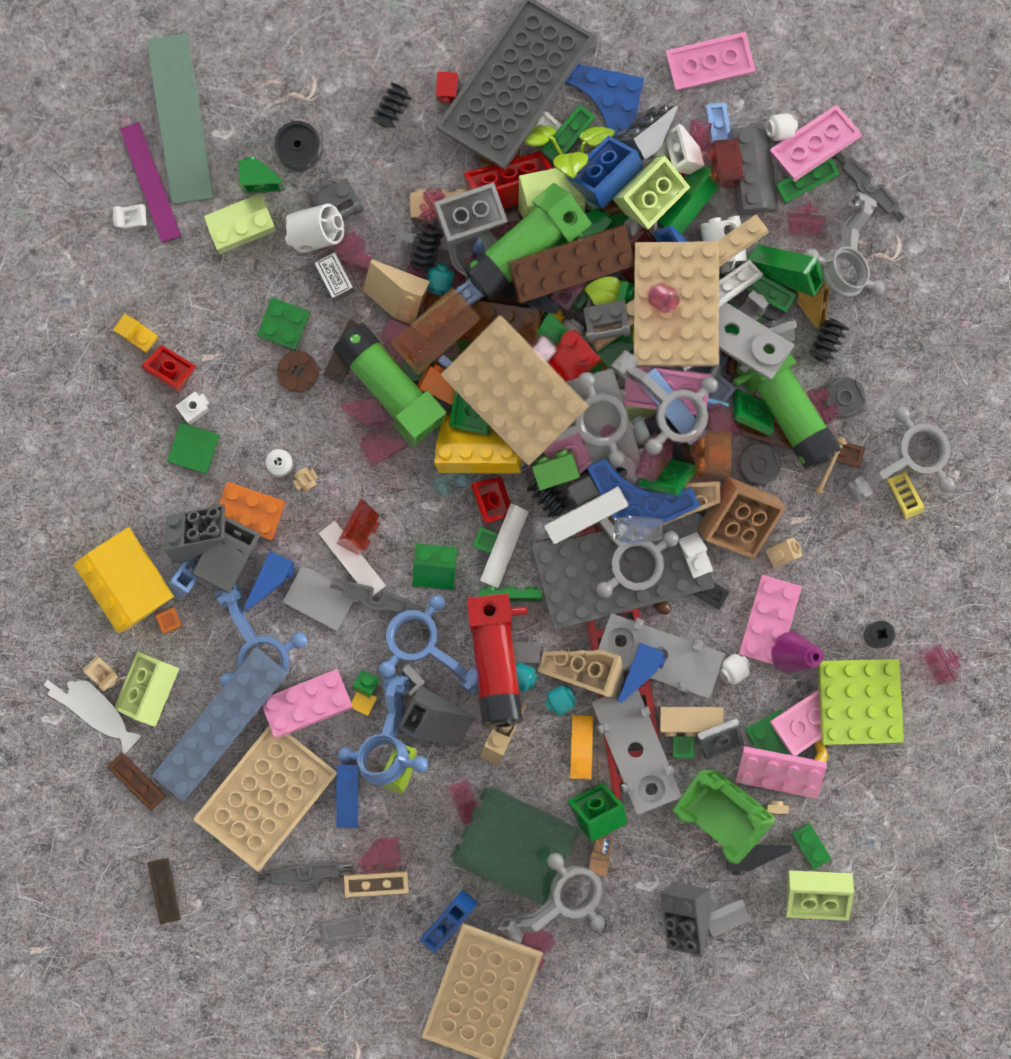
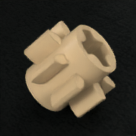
M305 467L293 475L296 479L293 481V484L298 491L302 489L306 493L318 485L315 480L319 477L313 469L309 471Z

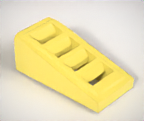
M906 471L887 480L905 519L924 512V505ZM904 480L906 481V484L895 487L896 484ZM909 488L910 491L899 495V492ZM913 496V499L905 503L903 502L904 499ZM914 504L917 505V506H915V507L910 508V509L907 510V507L912 506V505H914Z

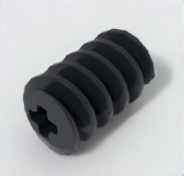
M392 82L390 83L392 88L386 90L389 96L384 95L382 97L385 103L381 102L378 104L381 110H375L374 114L377 117H371V120L384 128L395 129L396 126L392 121H400L396 114H404L400 107H407L408 105L404 100H411L412 98L408 95L406 89Z
M420 223L419 228L422 230L417 231L419 238L414 240L417 245L412 246L414 252L410 253V257L413 259L410 261V264L418 269L430 270L434 267V261L439 251L438 247L441 245L443 233L439 227L433 224Z
M832 318L824 321L825 327L820 329L822 335H817L816 339L818 342H814L812 344L814 349H810L808 352L811 357L829 365L828 359H835L831 352L838 353L834 346L842 345L838 338L846 337L842 330H850L845 324Z
M535 478L529 483L527 492L535 491L532 495L533 499L540 497L537 504H545L542 509L543 512L550 510L548 518L557 516L571 504H563L566 497L558 498L561 491L553 492L555 486L540 490Z
M886 621L869 624L864 630V640L872 648L887 647L895 639L894 627ZM877 631H881L880 635L882 636V638L878 639L879 635L878 633H876Z

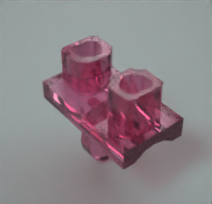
M440 188L431 192L429 190L423 192V199L429 209L425 203L419 206L422 210V213L418 216L420 220L427 218L431 224L435 222L432 214L437 219L434 202L445 199V195Z
M806 200L805 206L797 205V211L804 212V214L787 212L789 231L793 233H801L802 223H809L808 233L820 235L822 224L825 225L826 222L824 215L810 214L818 212V207L811 206L810 200Z
M827 388L808 391L806 394L825 425L833 423V419L840 414V411L835 404L825 408L823 401L831 397Z
M940 644L932 648V651L924 657L929 667L939 662L942 669L934 673L938 684L948 680L949 682L956 680L958 676L954 668L958 669L961 667L957 659L962 657L960 653L954 655L951 648L946 650L947 657Z

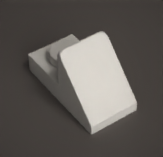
M697 532L678 540L692 578L713 571L706 554L707 548Z

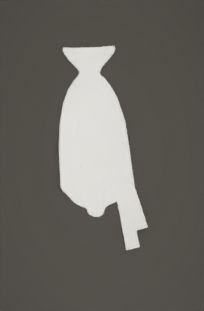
M49 680L45 682L44 686L50 689L47 695L66 705L96 730L105 735L120 738L124 754L141 737L139 734L126 732L124 722L117 710L89 681H69L67 683L69 688L67 694Z

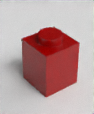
M437 71L436 100L442 104H452L457 97L458 73Z

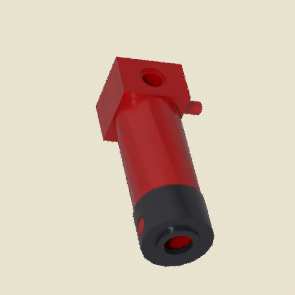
M509 593L467 598L480 699L481 726L503 728L522 723V704L518 688L511 616L527 615V607L510 608ZM488 613L494 614L493 616H486Z

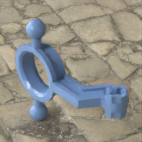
M235 584L230 593L221 589L215 591L219 603L223 607L228 606L231 618L246 641L238 654V668L246 660L247 652L252 646L259 643H267L274 646L280 652L282 658L281 667L287 672L289 669L288 652L294 648H304L308 643L307 636L304 633H295L291 641L284 645L271 636H256L245 618L243 606L239 600L242 598V594L238 585ZM225 673L221 676L220 684L222 687L225 686L233 674Z
M432 596L429 601V608L425 613L419 610H407L399 613L391 620L386 632V641L389 649L394 654L389 661L383 662L379 667V672L383 677L394 675L395 665L400 659L419 661L430 655L461 679L462 682L459 685L472 695L477 693L476 670L471 668L468 672L458 662L435 647L438 631L431 617L436 611L444 608L445 599L442 596ZM410 620H419L425 623L430 630L428 645L422 651L415 654L401 651L395 642L398 628Z
M392 675L384 679L383 684L384 691H386L385 699L388 715L382 733L368 738L361 745L358 752H353L349 747H343L338 752V758L343 763H350L352 760L357 761L361 775L374 785H387L396 781L404 773L406 767L413 768L418 773H423L428 769L429 763L426 758L420 756L414 760L409 759L406 746L396 738L399 731L397 727L405 712L402 695H405L410 690V679L408 677ZM382 744L396 746L397 758L387 770L381 773H372L367 770V758L372 750Z

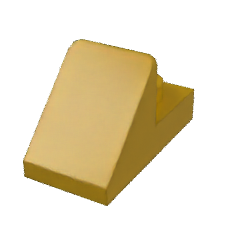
M125 313L113 329V331L145 353L149 352L158 339V335Z

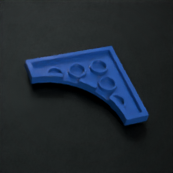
M578 64L565 84L585 93L594 101V104L604 117L607 128L616 131V134L613 136L615 139L617 138V133L631 127V122L636 119L644 78Z
M607 457L587 467L601 495L619 487L625 497L628 506L611 515L625 541L700 507L692 487L683 489L678 496L642 489L624 479L614 469Z

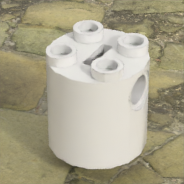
M332 204L319 205L286 216L287 235L285 240L289 246H293L298 252L305 253L336 245L343 239L344 222L340 212Z
M732 216L724 221H721V218H712L708 220L709 223L701 224L702 242L720 240L741 225L740 217ZM746 249L720 266V275H728L736 269V266L747 261Z

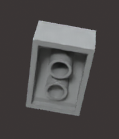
M494 183L434 202V210L447 247L471 239L508 222Z

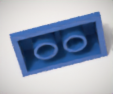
M608 135L588 155L587 164L578 171L574 179L567 176V179L587 201L602 209L644 166L637 150Z

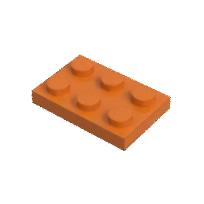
M227 481L219 505L225 504L226 517L261 534L260 537L273 541L286 501Z

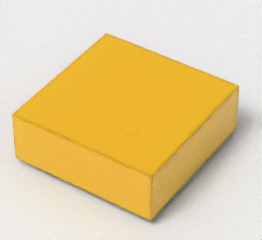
M356 692L351 704L353 709L369 716L378 697L371 695L368 698Z

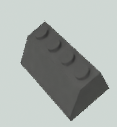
M757 127L733 128L728 133L738 215L778 211L769 136L766 133V129Z

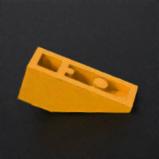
M572 715L570 778L591 779L593 716Z

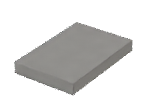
M302 565L283 603L338 632L355 599L342 595L340 590L330 588L332 581Z

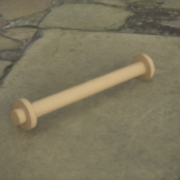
M841 437L840 439L837 438L838 444L841 448L843 444H847V442L845 441L846 439L843 437ZM840 451L831 458L819 486L814 488L816 493H824L823 487Z

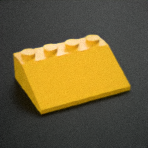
M446 415L444 423L440 426L435 450L434 464L439 473H521L522 458L492 427H490L489 435L449 427L451 415Z
M129 527L99 545L73 564L118 634L131 629L175 597Z

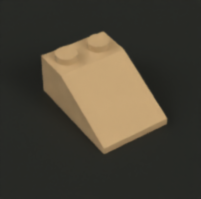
M371 259L363 292L394 319L413 325L412 323L417 320L422 310L430 281Z

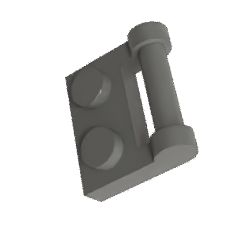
M347 178L311 196L315 206L332 204L337 208L352 200V206L340 211L342 219L356 212L364 211Z
M625 300L584 308L589 344L596 343V340L621 335L625 337L631 336ZM622 323V327L594 332L596 328Z

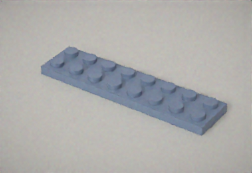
M255 647L153 773L152 777L182 802H185L289 673L258 647Z

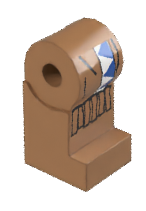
M603 836L594 842L588 869L597 875L607 876L613 838Z

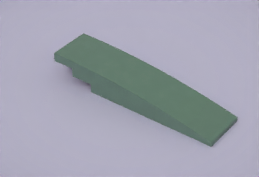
M188 33L147 39L172 204L214 199Z

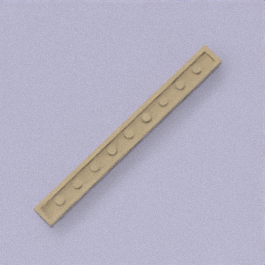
M754 215L718 240L719 267L769 233L767 227L757 215ZM635 299L626 304L630 329L634 327ZM622 323L596 328L594 332L622 327ZM619 336L596 340V343H592V345L598 352Z

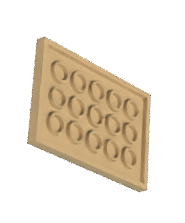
M719 241L635 243L634 357L638 362L635 367L719 366Z
M501 315L441 374L528 466L589 407Z
M269 725L193 820L259 872L335 778L337 772L290 734L275 739Z
M462 924L422 1038L479 1059H504L543 952Z

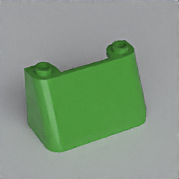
M716 769L699 771L672 810L677 814V818L681 822H695L725 847L723 849L724 858L730 863L735 864L742 861L776 821V818Z

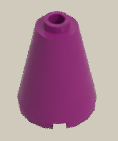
M785 632L778 636L777 642L771 650L774 665L785 673L792 674L819 666L823 661L822 650L797 632Z

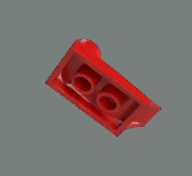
M576 329L564 333L561 341L543 357L565 382L579 378L582 373H589L602 361Z

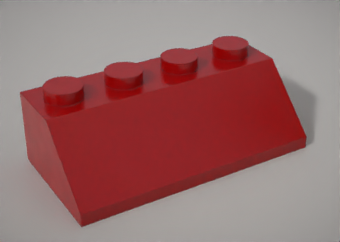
M538 151L512 159L505 170L493 164L463 174L468 191L494 183L502 207L509 208L519 204L520 175L553 168L542 152Z

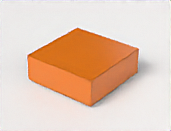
M175 607L155 615L163 635L183 627Z

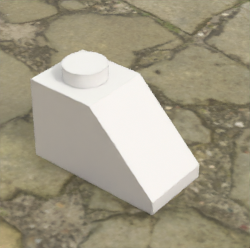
M679 124L667 132L665 140L671 163L678 172L690 175L705 166L700 147L682 125Z

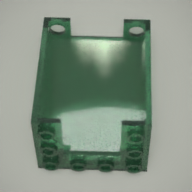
M490 785L489 788L485 787L479 798L482 800L480 807H475L470 816L473 822L470 828L465 826L460 836L464 840L461 845L456 844L451 855L454 858L452 863L544 906L549 897L553 879L558 874L557 870L551 869L548 866L547 859L551 854L558 853L563 857L564 866L581 829L493 785Z

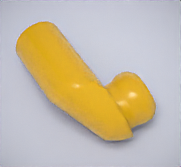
M818 740L814 743L817 754L812 760L826 762L828 759L826 747L821 745V740Z

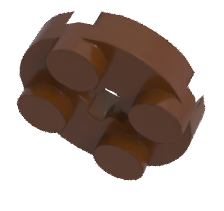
M293 351L286 354L278 362L277 376L283 387L295 393H302L314 386L318 378L319 369L314 358L308 353ZM297 366L299 369L303 368L304 370L301 372V377L292 375V372L295 370L294 368Z

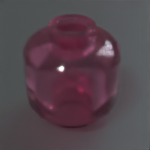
M664 282L652 285L647 293L649 305L662 313L674 311L680 301L678 290Z

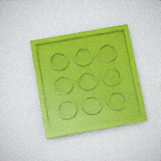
M899 659L822 661L817 666L821 745L904 743Z

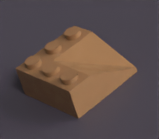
M727 477L720 489L721 503L708 508L697 530L705 541L755 559L786 507L776 495Z

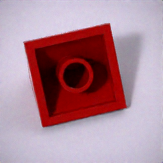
M161 345L146 360L141 369L180 393L196 369V366Z
M502 477L472 483L471 488L484 525L486 526L505 519L511 502Z

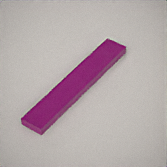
M137 122L120 128L162 244L182 237L140 123Z

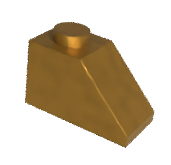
M825 282L814 297L796 291L799 306L815 327L824 325V321L827 318L830 287Z

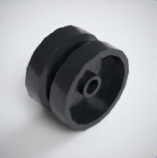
M291 121L284 124L278 130L275 136V149L280 162L286 168L293 171H305L312 168L318 162L321 156V143L316 130L310 124L303 121Z

